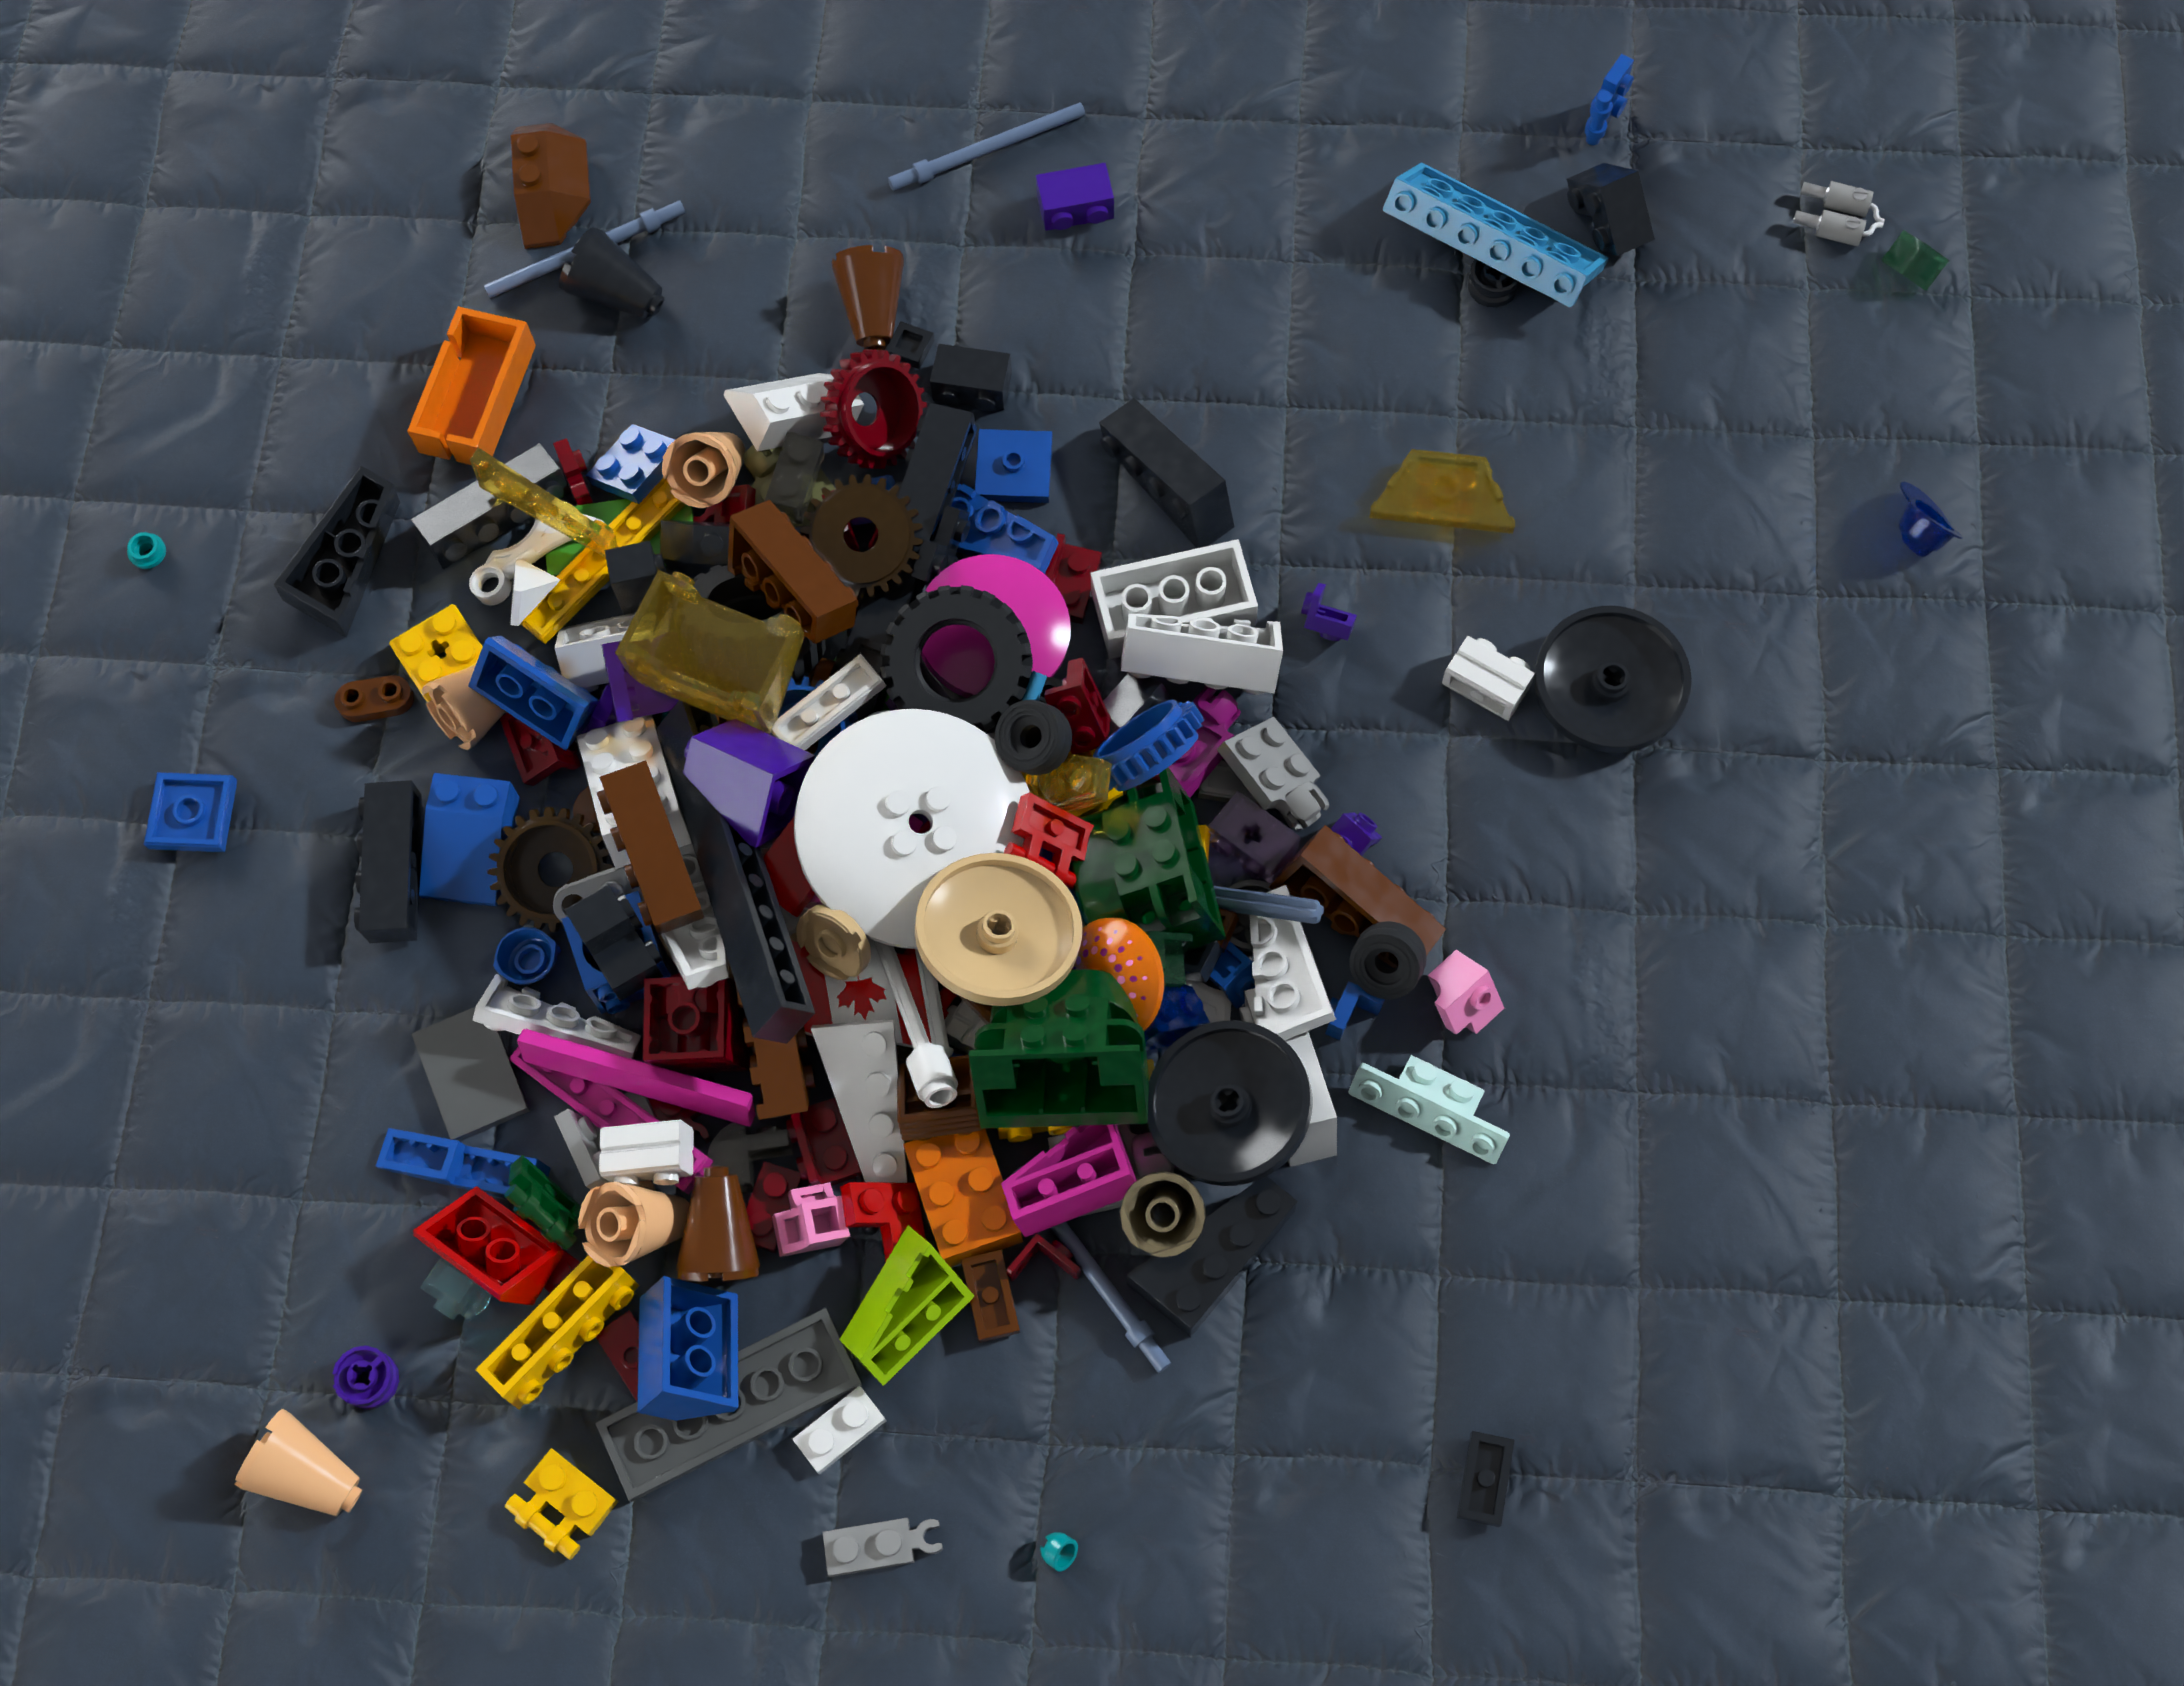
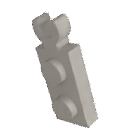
M902 1518L823 1532L828 1576L834 1577L915 1563L913 1550L921 1549L927 1554H937L943 1550L942 1543L927 1544L924 1536L929 1529L940 1528V1522L935 1519H928L921 1522L917 1529L910 1530L909 1519Z

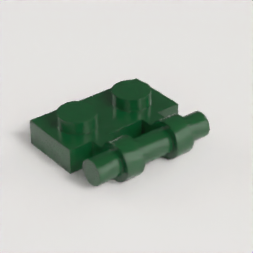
M521 1155L510 1166L508 1182L510 1188L506 1191L504 1197L514 1205V1212L521 1218H529L542 1229L541 1235L550 1243L556 1241L567 1250L577 1239L573 1232L579 1227L578 1218L581 1206L524 1155Z

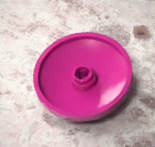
M977 555L962 559L948 566L928 585L925 590L927 592L937 590L940 586L961 587V585H965L980 591L985 590L995 595L996 598L1006 603L1013 610L1028 635L1033 656L1032 671L1047 677H1054L1061 667L1070 640V617L1065 600L1058 588L1036 567L1025 561L1005 555ZM950 625L939 629L929 637L921 652V657L932 675L946 688L964 698H969L979 693L988 684L994 671V653L989 641L982 633L969 626Z

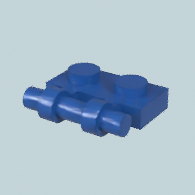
M1623 54L1619 56L1605 76L1601 89L1591 103L1590 117L1584 129L1586 142L1589 145H1597L1606 133L1607 124L1611 118H1619L1627 104L1628 99L1624 96L1634 80V77L1630 75L1634 60Z

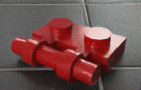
M1029 792L1020 796L1011 831L1024 838L1023 845L1021 847L1010 842L1006 846L1004 854L1024 857L1042 865L1055 874L1067 888L1073 889L1076 883V875L1069 871L1071 860L1085 861L1088 841L1094 825ZM1041 847L1054 853L1052 861L1039 856Z

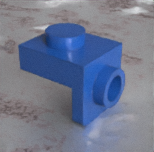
M1348 981L1340 1000L1332 997L1330 1001L1336 1020L1329 1022L1325 1034L1340 1041L1356 1006L1374 1015H1379L1385 999L1374 997L1362 990L1358 984L1356 985Z

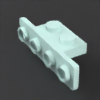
M1412 1055L1399 1079L1366 1063H1361L1348 1091L1351 1096L1491 1164L1497 1163L1510 1136L1507 1131L1473 1116L1485 1090Z

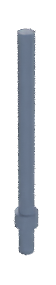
M1079 102L929 162L927 159L912 164L911 169L888 177L889 185L892 191H895L915 182L922 184L933 180V175L1083 117L1085 116L1084 107Z
M679 200L656 211L651 208L639 213L640 218L605 233L617 244L644 231H647L648 234L661 228L660 224L686 214ZM574 246L484 285L489 298L491 299L564 267L565 262L571 264L576 254L571 252Z
M1064 1222L1051 1227V1230L1073 1254L1072 1258L1126 1329L1125 1336L1135 1349H1141L1158 1373L1168 1368L1171 1362L1153 1339L1155 1334L1145 1320L1140 1321L1068 1223Z

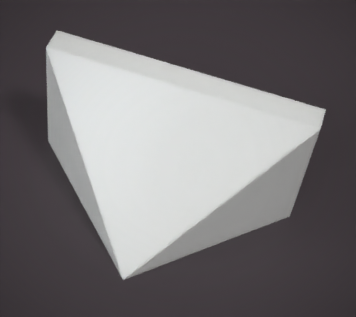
M516 559L510 625L519 626L561 579L524 560Z

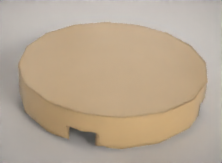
M815 905L799 918L796 926L797 942L800 948L805 946L806 950L810 953L806 958L812 966L824 975L837 980H847L849 977L854 978L858 976L868 966L871 959L869 941L862 928L847 913L842 910H831L825 905Z

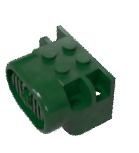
M1166 768L1159 773L1161 783L1144 789L1140 785L1127 790L1126 795L1113 800L1107 809L1079 817L1094 826L1090 833L1085 861L1071 860L1069 870L1076 875V883L1073 889L1085 926L1092 921L1103 918H1122L1140 927L1149 936L1160 958L1172 957L1202 947V945L1226 939L1194 804L1171 770Z
M1094 969L1071 970L1061 984L1036 1000L1011 1006L992 1005L990 1024H986L977 1030L974 1041L975 1050H969L968 1056L981 1129L1143 1124L1148 1122L1149 1072L1144 1030L1138 1024L1137 1015L1129 997L1110 973Z

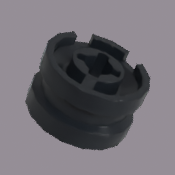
M1474 259L1468 279V290L1471 297L1477 303L1486 307L1498 308L1511 302L1518 291L1519 281Z

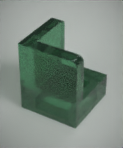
M1903 230L1883 257L1882 262L1927 291L1949 260L1923 241Z
M1147 931L1146 934L1154 943L1162 962L1164 986L1181 988L1186 982L1183 955L1193 944V935Z

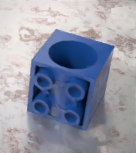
M639 891L625 895L643 928L636 932L643 943L650 939L652 940L663 959L656 964L663 975L661 978H668L673 974L654 924L645 926L637 904L644 900ZM567 916L561 919L585 991L601 1014L605 1012L609 1014L622 1012L630 1007V1003L644 998V988L624 1000L619 1001L603 973L598 971V964L584 944L570 918Z

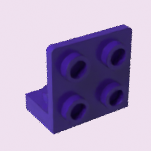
M678 631L601 644L617 722L671 711L681 698L693 701Z

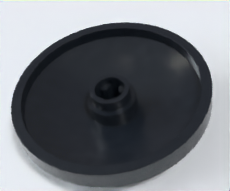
M1622 606L1591 607L1565 618L1552 629L1543 642L1534 670L1536 696L1542 711L1550 723L1571 741L1583 747L1601 752H1631L1643 749L1659 741L1679 721L1691 692L1692 678L1689 661L1675 635L1653 617L1638 610Z
M1234 1020L1219 1021L1191 1030L1176 1040L1165 1051L1150 1076L1148 1126L1158 1148L1174 1167L1185 1175L1203 1183L1219 1186H1236L1255 1182L1272 1174L1283 1166L1297 1151L1305 1138L1311 1121L1313 1109L1312 1089L1303 1063L1297 1053L1283 1038L1271 1030L1254 1023ZM1231 1104H1238L1235 1110L1226 1111Z

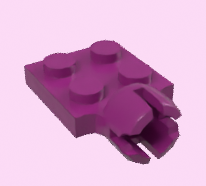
M1206 686L1195 697L1193 702L1204 719L1201 723L1202 726L1196 730L1199 734L1198 739L1182 757L1168 767L1189 797L1194 794L1223 759L1217 749L1224 741L1234 737L1233 734L1228 732V729L1240 716L1241 711L1237 708V701L1224 689L1218 696H1215L1214 693L1218 689ZM1159 774L1152 777L1161 783Z

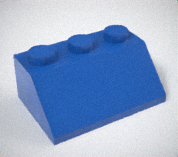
M503 636L488 637L485 640L468 687L565 751L577 739L576 736L580 735L589 724L591 716L600 701L586 689L578 687L560 675L553 667L545 665L527 653L521 646L513 644Z
M663 1276L640 1297L637 1413L678 1421L734 1412L738 1409V1294Z

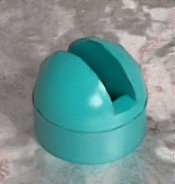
M1061 1532L1048 1534L1045 1537L1048 1540L1045 1546H1040L1041 1557L1046 1564L1055 1570L1064 1571L1075 1560L1078 1552V1543Z

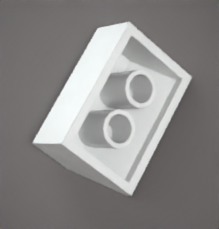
M811 374L729 389L724 392L725 399L757 452L832 437L830 432L823 431V427L827 422L826 418L820 416V412L825 410V403L820 401V398L827 395L828 390L825 388L824 383L833 381L834 378L831 374ZM859 395L855 397L852 403V415L855 421L864 406Z
M671 606L561 628L558 631L555 644V652L561 675L588 692L597 690L600 684L609 683L601 644L675 631Z

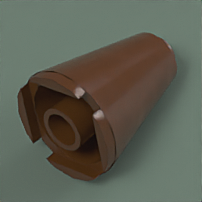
M873 245L850 247L836 253V260L832 259L831 261L832 270L856 344L864 347V350H885L886 345L889 344L894 334L904 257L900 250L893 247L884 246L885 252H873Z
M729 1166L703 1167L704 1175L695 1176L676 1267L677 1279L684 1281H708V1278H722V1281L756 1277L759 1275L760 1263L737 1174H729Z

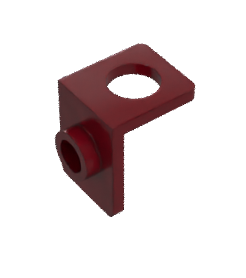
M1037 1233L1006 1270L1008 1278L1014 1281L1040 1250L1076 1280L1081 1276L1080 1267L1070 1260L1073 1254L1063 1244L1055 1239L1050 1244Z

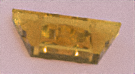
M1411 449L1402 462V467L1398 472L1394 473L1387 483L1386 489L1380 498L1371 505L1369 518L1511 534H1513L1515 528V520L1513 516H1509L1503 503L1504 496L1499 485L1492 478L1493 471L1486 457Z

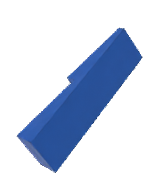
M388 1128L376 1167L466 1190H471L477 1186L488 1195L506 1199L504 1195L510 1188L508 1184L510 1166L520 1156L466 1146L457 1140ZM526 1157L547 1177L549 1176L551 1169L549 1166L538 1159Z

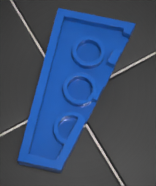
M959 483L952 507L970 512L968 521H970L971 525L966 540L963 543H959L957 552L969 556L996 554L1014 557L1031 564L1045 574L1059 544L1055 536L1021 516L1011 514L995 501H989L980 496L969 486Z

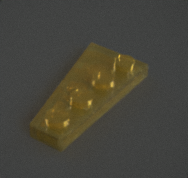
M477 448L471 457L470 462L479 487L605 558L604 550L618 547L616 536L613 534L614 531L607 524L599 520L592 521L581 514L573 505L559 500L480 448Z

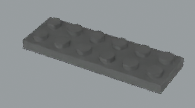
M824 1308L738 1351V1409L734 1412L674 1421L637 1413L638 1402L596 1422V1426L628 1500L633 1502L853 1391L859 1385L863 1386L845 1346L839 1340L840 1336L828 1310Z

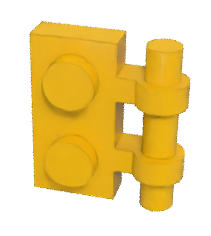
M551 1448L523 1482L536 1492L533 1498L526 1502L517 1494H514L506 1502L505 1508L516 1516L514 1521L523 1529L530 1528L545 1540L544 1546L553 1553L559 1551L567 1559L571 1560L581 1547L570 1538L577 1527L589 1536H592L619 1501ZM548 1504L565 1516L557 1526L541 1514Z

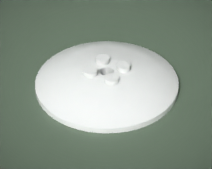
M899 709L882 712L860 720L841 731L821 750L811 764L802 782L795 808L794 836L798 859L810 887L823 905L831 910H842L847 913L862 928L866 937L871 940L900 948L918 949L915 940L916 912L920 897L928 883L942 869L962 858L984 853H1004L1006 846L1010 842L1022 847L1024 838L1011 831L1020 796L1030 791L1021 772L1009 767L1001 759L996 749L995 740L976 726L957 717L931 710ZM913 814L925 815L930 821V830L923 834L914 832L910 828L909 817Z

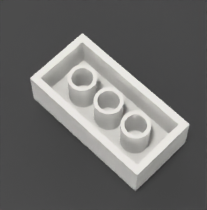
M1239 539L1091 572V593L1109 659L1122 656L1128 614L1177 616L1182 620V624H1190V621L1197 619V617L1212 618L1220 626L1233 625L1234 619L1249 620L1251 622L1250 627L1256 626L1258 604Z
M652 715L618 722L576 736L601 835L616 869L631 864L626 849L618 852L610 829L617 827L613 813L605 815L596 792L604 789L599 777L646 760L678 847L680 848L692 843Z

